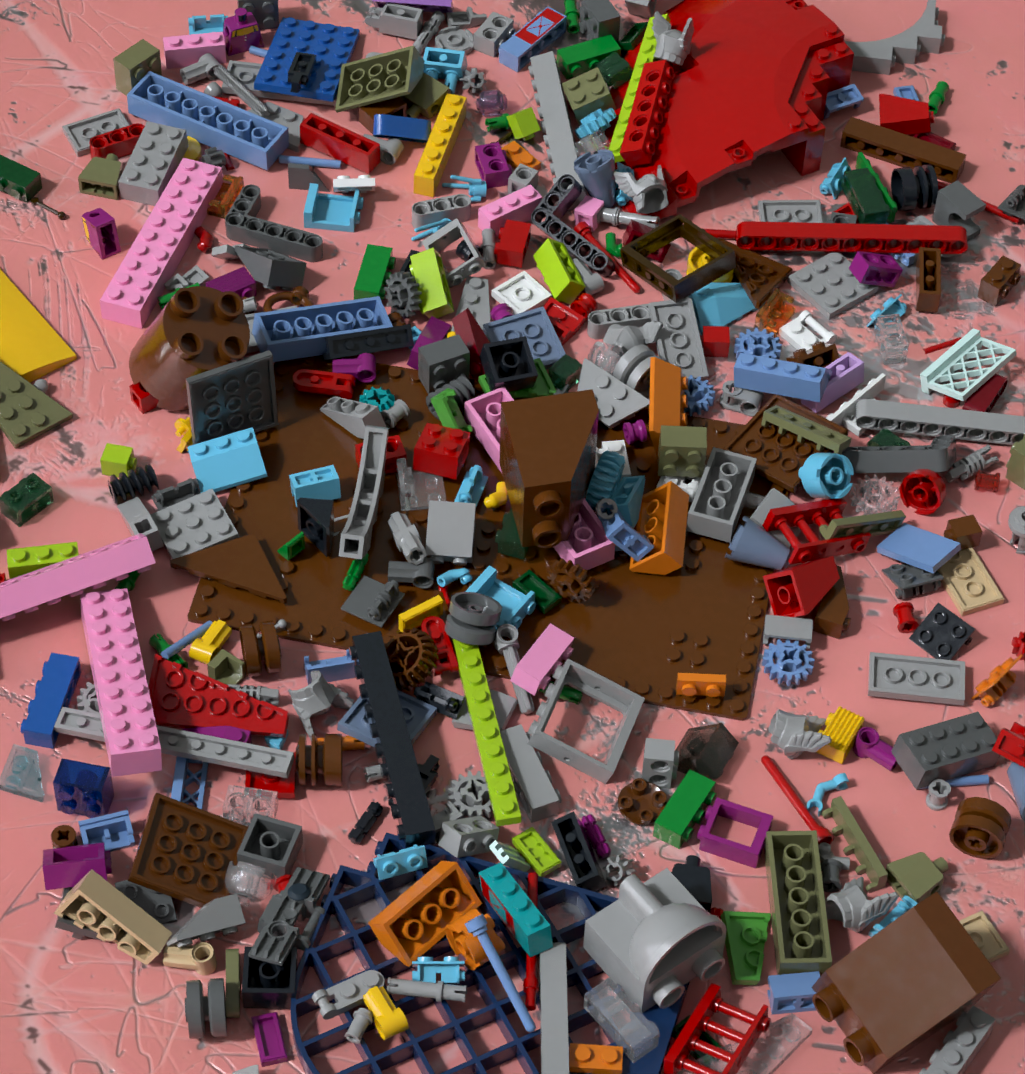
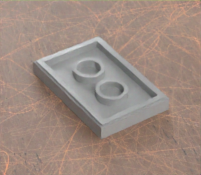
M120 108L64 125L62 129L77 157L90 154L89 142L91 138L129 126V123Z
M820 200L758 201L757 207L760 222L824 223Z

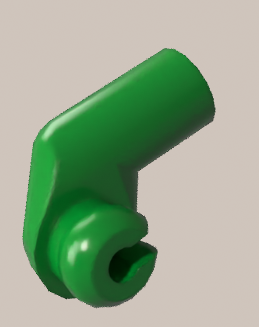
M607 233V252L617 258H621L620 248H622L623 244H616L615 233Z

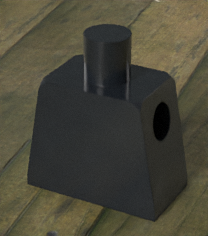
M689 855L686 857L685 864H674L671 873L700 905L710 913L712 904L710 869L700 867L701 859L698 856Z

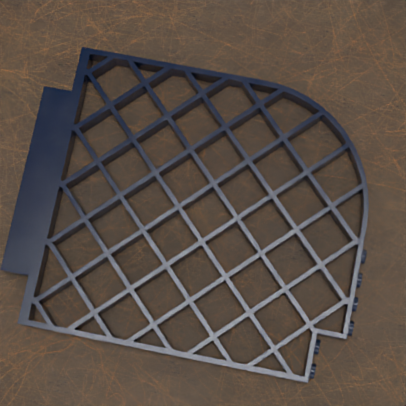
M386 833L383 841H378L376 857L378 854L397 853L399 850L406 849L404 841L399 840L397 835ZM424 845L428 864L427 868L379 880L378 871L373 861H370L367 872L340 865L337 874L333 873L331 877L329 894H324L321 907L325 909V913L320 915L316 929L310 939L311 944L309 948L303 950L304 953L296 972L295 998H291L293 1041L297 1056L306 1074H320L309 1057L348 1041L345 1033L353 1021L349 1011L339 1014L343 1025L302 1042L297 1018L320 1008L319 1005H315L312 999V995L315 992L299 998L309 967H313L324 987L322 989L325 990L368 970L380 972L385 980L413 968L412 965L409 967L404 965L397 957L375 966L364 945L378 938L370 925L355 930L345 910L375 898L383 911L391 904L385 893L413 881L416 883L440 861L458 863L482 902L479 906L483 915L488 914L495 923L493 930L505 944L504 950L506 953L499 957L506 970L515 967L522 981L526 978V951L522 946L516 947L505 928L506 925L482 895L480 879L475 878L479 877L480 871L496 865L495 863L471 856L456 858L443 848ZM505 866L528 896L529 873ZM538 876V910L551 926L552 942H566L568 944L584 937L585 920L595 915L596 911L599 912L618 900L615 897ZM344 884L356 887L341 893ZM566 902L577 905L585 919L557 930L545 910ZM331 914H333L345 935L319 946ZM446 935L421 957L436 958L452 951L453 949ZM566 946L567 988L576 985L588 1005L587 1008L568 1016V1033L597 1021L611 1043L607 1046L623 1047L622 1074H661L664 1058L668 1053L673 1037L672 1031L677 1024L690 981L683 985L685 990L682 996L667 1008L662 1009L658 1004H655L641 1014L635 1007L626 1038L623 1039L609 1015L633 1004L623 992L600 1002L587 979L604 971L594 959L578 966ZM354 950L365 970L333 983L323 962ZM462 954L458 955L460 961L466 960ZM486 962L476 970H470L464 966L466 970L465 981H459V984H444L467 985V988L475 985L487 1007L456 1020L446 1000L442 999V1002H437L434 998L407 996L394 1001L392 995L388 994L395 1007H399L404 1015L434 1003L446 1025L417 1038L414 1037L409 1028L400 1033L405 1043L374 1057L362 1037L359 1044L354 1043L363 1062L336 1074H382L381 1071L412 1057L422 1074H435L423 1052L453 1039L456 1041L467 1062L440 1074H487L486 1070L515 1057L525 1074H539L527 1052L541 1046V1028L518 1038L506 1017L516 1012L511 1000L507 997L497 1001L485 981L497 975L491 962ZM539 983V991L536 993V1005L538 1006L539 1010H540V983ZM524 991L518 992L525 1004L526 993ZM333 999L329 1003L335 1004L336 1001ZM372 1017V1024L367 1026L364 1033L376 1028L374 1017ZM495 1021L507 1044L477 1057L465 1034ZM568 1035L569 1049H570V1043H573V1041L571 1040L570 1036ZM569 1072V1074H591V1073Z

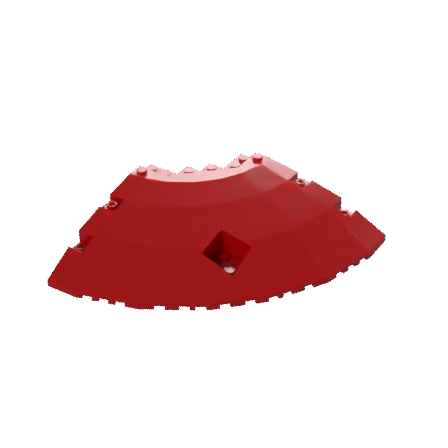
M684 0L664 12L671 19V29L683 32L687 20L692 18L694 33L690 54L684 60L683 65L679 66L678 64L668 62L670 67L674 69L675 77L672 80L671 92L668 95L667 107L664 110L663 122L660 125L659 137L656 140L655 152L652 155L651 163L630 167L634 170L636 181L647 174H654L657 177L658 165H661L664 173L669 205L662 210L642 215L659 216L660 219L677 214L678 207L695 202L696 198L700 196L701 187L726 173L752 165V161L756 160L757 156L767 151L774 152L781 149L801 176L819 171L826 130L821 121L824 119L827 93L849 86L854 52L844 42L845 34L817 7L814 5L808 6L804 0ZM643 39L634 50L627 52L610 89V94L616 106L614 112L617 116L609 122L611 126L605 130L604 149L606 150L609 149ZM631 200L626 202V205L620 206L624 212L640 214L637 213L636 206Z

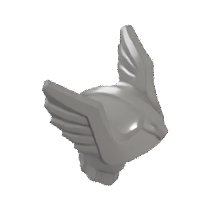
M656 11L654 13L652 30L657 44L653 58L656 60L666 59L668 62L682 66L691 50V41L694 33L693 19L689 18L687 20L684 30L681 32L671 29V24Z
M658 165L657 177L654 174H647L637 181L631 172L613 171V176L616 179L615 182L619 185L618 188L633 198L637 213L650 214L662 210L669 205L667 199L668 189L661 165Z
M652 321L645 323L641 327L613 324L609 326L605 334L603 349H605L607 355L619 361L634 346L640 344L647 346L650 343L656 342L663 323Z
M320 671L311 672L312 680L308 686L299 690H288L293 702L292 705L310 740H312V734H314L310 717L327 713L331 708V704L335 708L348 710L354 704V700L348 697L347 693L342 692L341 689L333 684L327 683Z
M780 709L773 715L768 729L772 734V743L777 744L783 749L784 754L789 759L797 758L803 751L815 753L832 740L830 736L818 733V730L826 722L825 718L795 715Z
M860 877L857 880L854 878L850 882L845 883L844 888L840 892L831 893L825 899L827 919L839 920L843 922L844 927L861 933L873 920L887 914L899 895L897 892L886 893L869 900L863 891L864 878Z

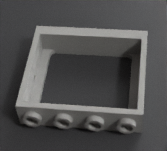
M567 659L563 666H557L552 676L556 680L554 684H549L544 694L547 697L546 703L542 701L536 712L539 718L538 721L534 720L528 730V734L531 736L527 744L606 784L616 769L645 698ZM564 685H569L623 714L622 721L604 763L544 733Z

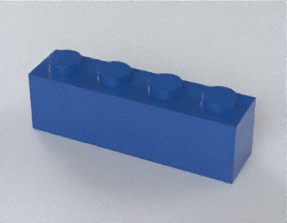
M51 652L49 660L44 662L42 679L36 683L34 700L31 699L28 705V717L23 719L21 724V733L24 735L25 744L54 749L59 735L55 731L54 725L62 707H69L81 674L79 657Z

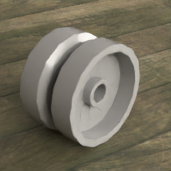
M646 345L634 346L620 358L615 366L613 376L649 399L650 358L663 359L656 356Z

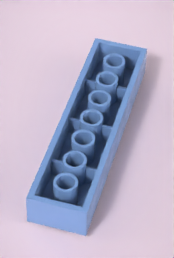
M151 71L127 94L128 112L149 122L185 129L187 136L196 139L198 142L209 147H216L217 150H222L226 154L265 170H268L289 146L288 127Z

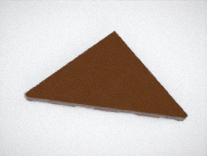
M719 239L735 251L736 268L733 272L757 309L792 274L793 269L750 250L741 249L726 240Z
M255 533L170 560V565L174 569L187 570L192 575L205 579L208 577L218 580L223 585L233 588L239 587L249 590L251 594L280 600L282 604L287 603V597Z

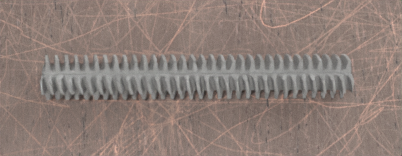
M223 65L214 67V74L254 112L263 118L270 115L268 112L269 108L255 97Z

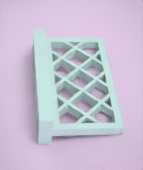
M973 328L920 374L922 392L930 394L934 390L964 402L1017 355L1016 349L981 337L980 330ZM982 346H985V347L990 348V349L980 350V349H982ZM995 354H1005L1004 356L995 357ZM992 355V358L979 359L982 356ZM970 358H976V359H977V360H974V361H968ZM994 364L992 367H988V368H982V367H981V366H984V365ZM972 367H978V368H979V369H976V370L966 371V368H972ZM963 369V372L954 373L956 370ZM980 376L978 379L968 380L969 377ZM965 378V381L953 383L952 381ZM945 381H950L949 384L940 385ZM967 387V389L963 392L954 390Z

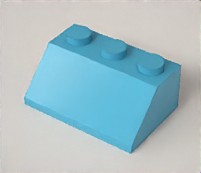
M253 427L188 446L190 459L201 493L209 489L218 492L268 477Z

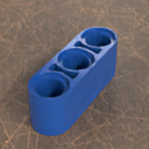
M376 114L374 115L373 136L386 139L393 137L402 141L427 143L431 134L432 121Z

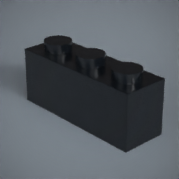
M573 811L552 821V826L576 886L590 891H597L607 886L583 824Z

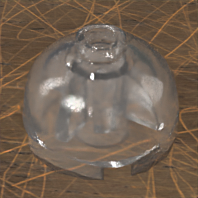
M597 341L589 351L588 360L613 376L615 366L624 353L620 351L617 354L613 351L614 346Z
M230 861L225 874V887L230 895L237 893L240 905L249 906L250 902L260 903L271 894L277 876L271 873L269 877L264 874L266 869L253 864L238 861L237 866H234L233 861Z

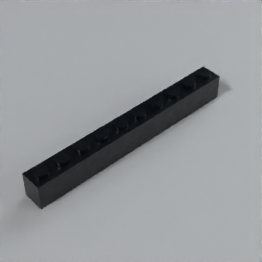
M381 631L352 636L353 646H349L351 661H356V665H354L356 680L360 679L362 683L359 685L361 699L366 698L367 704H364L366 718H371L372 724H369L371 737L377 740L375 744L377 758H382L383 763L380 764L382 778H387L388 784H385L388 799L392 798L394 803L391 805L393 819H398L399 825H396L398 839L404 841L405 848L413 847L415 844L417 846L435 844V826Z

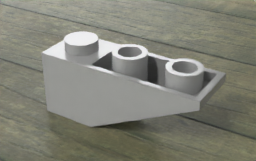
M335 396L330 398L320 408L321 412L358 438L364 439L366 425L386 427L380 410L375 405Z
M138 497L117 505L132 536L140 533L147 536L151 551L164 547L155 522Z
M237 893L214 899L205 904L167 942V946L177 944V947L181 948L193 944L192 940L200 938V941L204 942L216 938L215 934L220 932L223 933V936L238 932L237 927L246 922Z

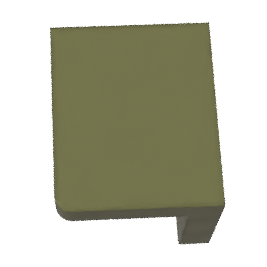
M224 649L207 664L208 676L224 684L239 685L246 677L245 663Z

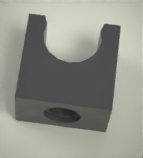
M957 180L938 191L932 221L937 225L964 227L967 231L968 241L978 236L981 230L971 220V217L984 211L986 204Z

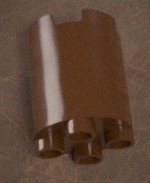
M194 286L177 290L131 351L129 370L134 385L141 383L148 393L159 400L157 404L159 408L169 411L189 410L185 378L239 361L247 352L250 329L243 312L244 304L241 297L232 291L221 292L205 286Z

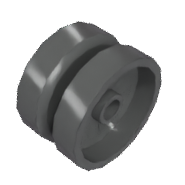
M475 592L456 593L451 598L450 614L447 615L444 630L447 635L462 643L471 645L491 644L495 641L498 628L496 623L500 620L502 606L498 601L484 594Z
M224 978L209 980L208 996H204L203 983L200 980L186 981L185 1017L186 1022H188L190 1039L204 1038L206 1034V1021L210 1022V1032L213 1037L227 1036Z

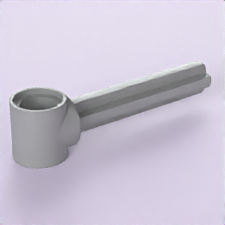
M503 624L497 630L494 646L500 654L504 655L511 678L516 665L520 662L517 652L520 647L517 639L518 630L511 624ZM505 636L510 638L511 640L505 641L501 637ZM512 682L521 713L528 715L534 712L535 708L530 693Z

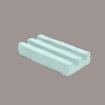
M496 840L489 846L503 865L524 872L531 868L529 863L524 862L525 858L519 855L520 852L517 849Z

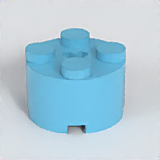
M814 453L806 459L798 474L805 491L812 498L839 499L850 491L853 484L850 483L851 475H854V470L850 460L844 455L837 453Z

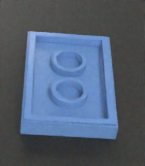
M903 523L877 546V553L933 574L961 550L959 542L907 523Z

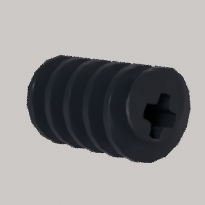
M146 464L145 471L142 467H137L136 473L130 469L128 470V475L120 472L119 479L113 474L110 476V482L108 480L109 491L115 504L118 503V496L127 501L128 493L132 498H135V491L144 496V488H147L150 493H153L154 485L159 489L155 471L150 464Z

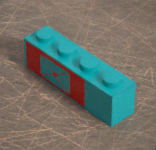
M500 862L480 871L479 879L482 895L529 957L552 948L550 924L505 866Z

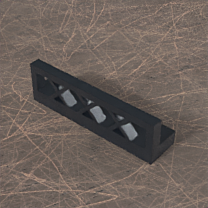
M411 324L326 337L327 353L322 355L323 360L360 355L362 353L414 346Z

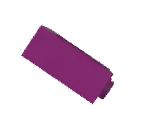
M717 797L714 805H709L706 811V825H701L697 835V839L700 840L699 850L756 869L764 849L766 831H771L773 815ZM718 815L758 828L751 847L711 834Z
M104 842L43 850L45 890L74 887L91 869L107 881V874L112 873L110 850L105 851Z

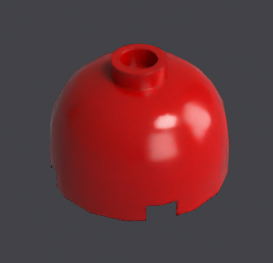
M918 469L910 472L903 479L899 487L900 498L907 508L911 506L917 509L914 513L928 515L934 513L944 502L946 484L937 472L929 469Z

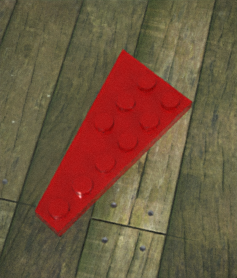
M155 654L148 689L156 725L178 728L232 726L249 730L251 735L286 738L290 716L288 711L263 700L255 699L245 692H239L230 688L229 685L197 671H191L184 668L181 664L168 661L162 656Z

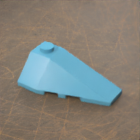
M711 282L689 295V298H692L698 330L701 335L703 326L727 327L728 323L742 319L743 315L749 311L754 312L758 310L740 283ZM771 295L761 307L772 302L773 296Z

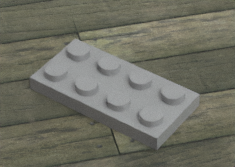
M684 298L677 303L672 300L649 303L648 309L651 322L663 323L656 341L658 356L664 361L680 367L683 377L687 376V379L692 375L693 379H697L700 376L701 380H707L709 375L692 298Z
M870 652L868 696L963 706L965 701V662Z

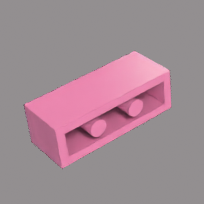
M223 32L163 37L166 69L182 68L195 64L202 55L207 53L212 54L220 64L226 63Z
M530 184L479 208L478 227L482 231L487 228L493 229L495 236H498L500 228L505 226L506 219L520 222L530 221L532 212L542 201V196Z
M550 623L516 665L510 681L534 696L540 688L544 690L549 684L550 676L554 674L557 666H562V660L566 661L571 656L574 650L571 647L574 637Z

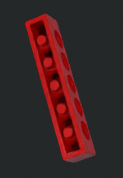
M666 59L644 63L620 150V155L629 167L651 163L652 155L655 152L656 140L659 137L660 125L663 122L664 110L667 107L668 95L671 92L672 80L675 77L674 69L670 67Z

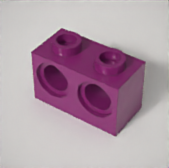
M499 142L475 146V164L481 180L486 181L487 189L507 186L508 178L512 174V168L510 164H507L506 152L501 149Z
M857 251L849 267V270L859 283L894 287L903 271L891 255Z

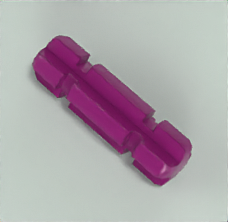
M592 814L583 816L581 822L584 829L587 830L586 834L593 848L596 849L595 852L598 858H608L611 855V849L608 843H605L606 839L599 825L596 824L595 817Z

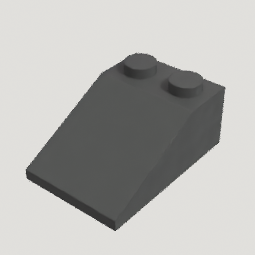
M235 246V252L254 280L263 283L264 288L276 289V286H280V289L293 291V288L303 285L307 263L271 249Z

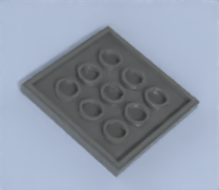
M270 350L185 378L193 445L253 427L256 433L279 425L273 354Z

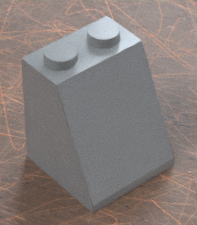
M429 500L425 548L427 556L425 558L432 559L435 564H443L444 561L453 562L454 565L465 566L467 563H472L476 526V503Z

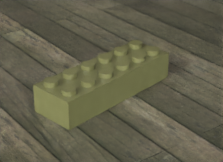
M766 831L764 856L777 975L819 971L821 977L832 966V956L817 831Z

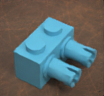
M426 47L423 56L425 61L423 72L436 80L438 78L445 79L444 85L450 88L452 94H455L457 81L464 77V70L467 69L468 65L465 51Z

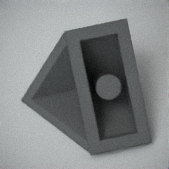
M288 163L289 189L309 190L310 183L319 185V191L330 192L315 173L314 166Z

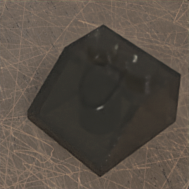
M723 723L690 728L675 750L679 751L677 771L687 774L690 769L711 780L718 779L723 774V769L727 762L733 757L739 742Z

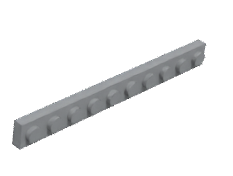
M62 707L54 725L56 732L105 742L100 714ZM156 725L161 753L283 778H288L295 759L294 752Z

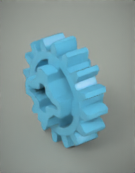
M600 108L581 119L582 125L574 131L579 139L587 135L592 138L611 126L609 122L616 118L617 115L613 108L602 111Z

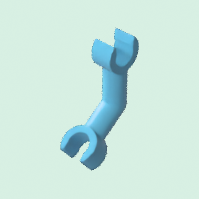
M841 773L832 780L819 783L816 786L813 798L807 802V809L810 811L811 807H818L819 817L823 810L822 800L825 792L833 789L841 791L848 788L846 782H849L846 774Z

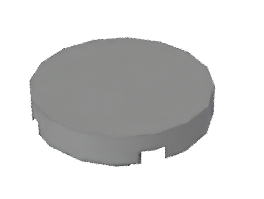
M458 26L446 27L441 29L435 37V47L465 51V54L468 55L473 50V34L467 29L465 31L460 29Z

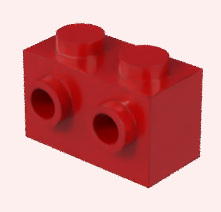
M506 219L505 226L501 227L499 231L500 242L495 244L494 254L497 255V264L522 268L531 239V223Z

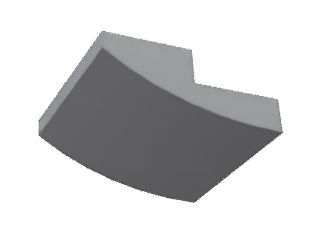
M773 488L757 507L750 519L764 529L762 525L770 509L795 504ZM799 527L790 528L796 537L801 532ZM780 530L768 532L789 548L791 546Z
M489 689L499 730L501 731L505 729L518 701L507 694ZM464 699L457 720L452 719L451 722L454 728L473 730L466 699Z

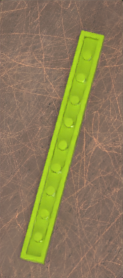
M668 14L662 15L670 23L671 19ZM654 16L649 18L608 149L612 151L615 163L624 161L620 155V150L644 63L658 61L653 58L657 44L652 30Z
M452 639V646L458 662L461 683L496 826L521 823V813L478 645L462 643Z

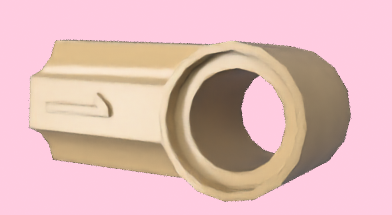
M200 942L178 948L177 944L165 945L164 966L193 969L200 975H209L217 967L214 949L209 943Z

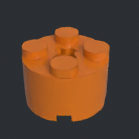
M471 909L446 926L448 930L445 931L451 948L457 956L459 954L464 956L466 959L465 966L470 970H476L489 961L477 936L474 937L472 932L469 933L465 926L466 922L481 915L477 909ZM485 914L484 917L488 923L486 924L488 928L486 932L497 953L500 954L505 949V944L493 930L495 927L493 919L488 914Z

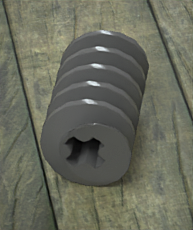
M460 376L449 384H445L442 388L436 389L435 392L428 394L426 404L436 419L440 420L430 399L445 389L455 390L456 395L453 397L459 408L464 406L465 401L475 396V390L465 376Z

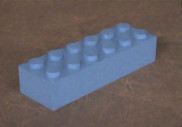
M377 296L255 313L252 333L260 353L270 350L273 354V362L319 356L327 353L326 337L393 326L380 297Z

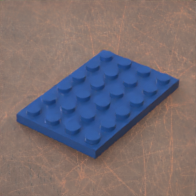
M283 17L254 81V89L334 102L339 87L341 66L350 62L360 37V30L353 29L352 27L334 26L333 24H322ZM296 52L317 55L308 83L306 85L301 84L299 93L290 92L291 82H288V71Z

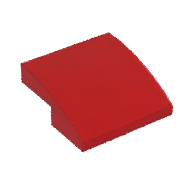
M552 297L544 305L562 346L586 322L584 316Z

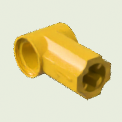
M222 620L214 621L201 639L196 638L193 641L189 650V657L207 665L220 652V649L232 634V628Z
M375 986L363 995V1001L373 1014L375 1026L383 1040H387L409 1029L403 1011L399 1007H395L383 986Z

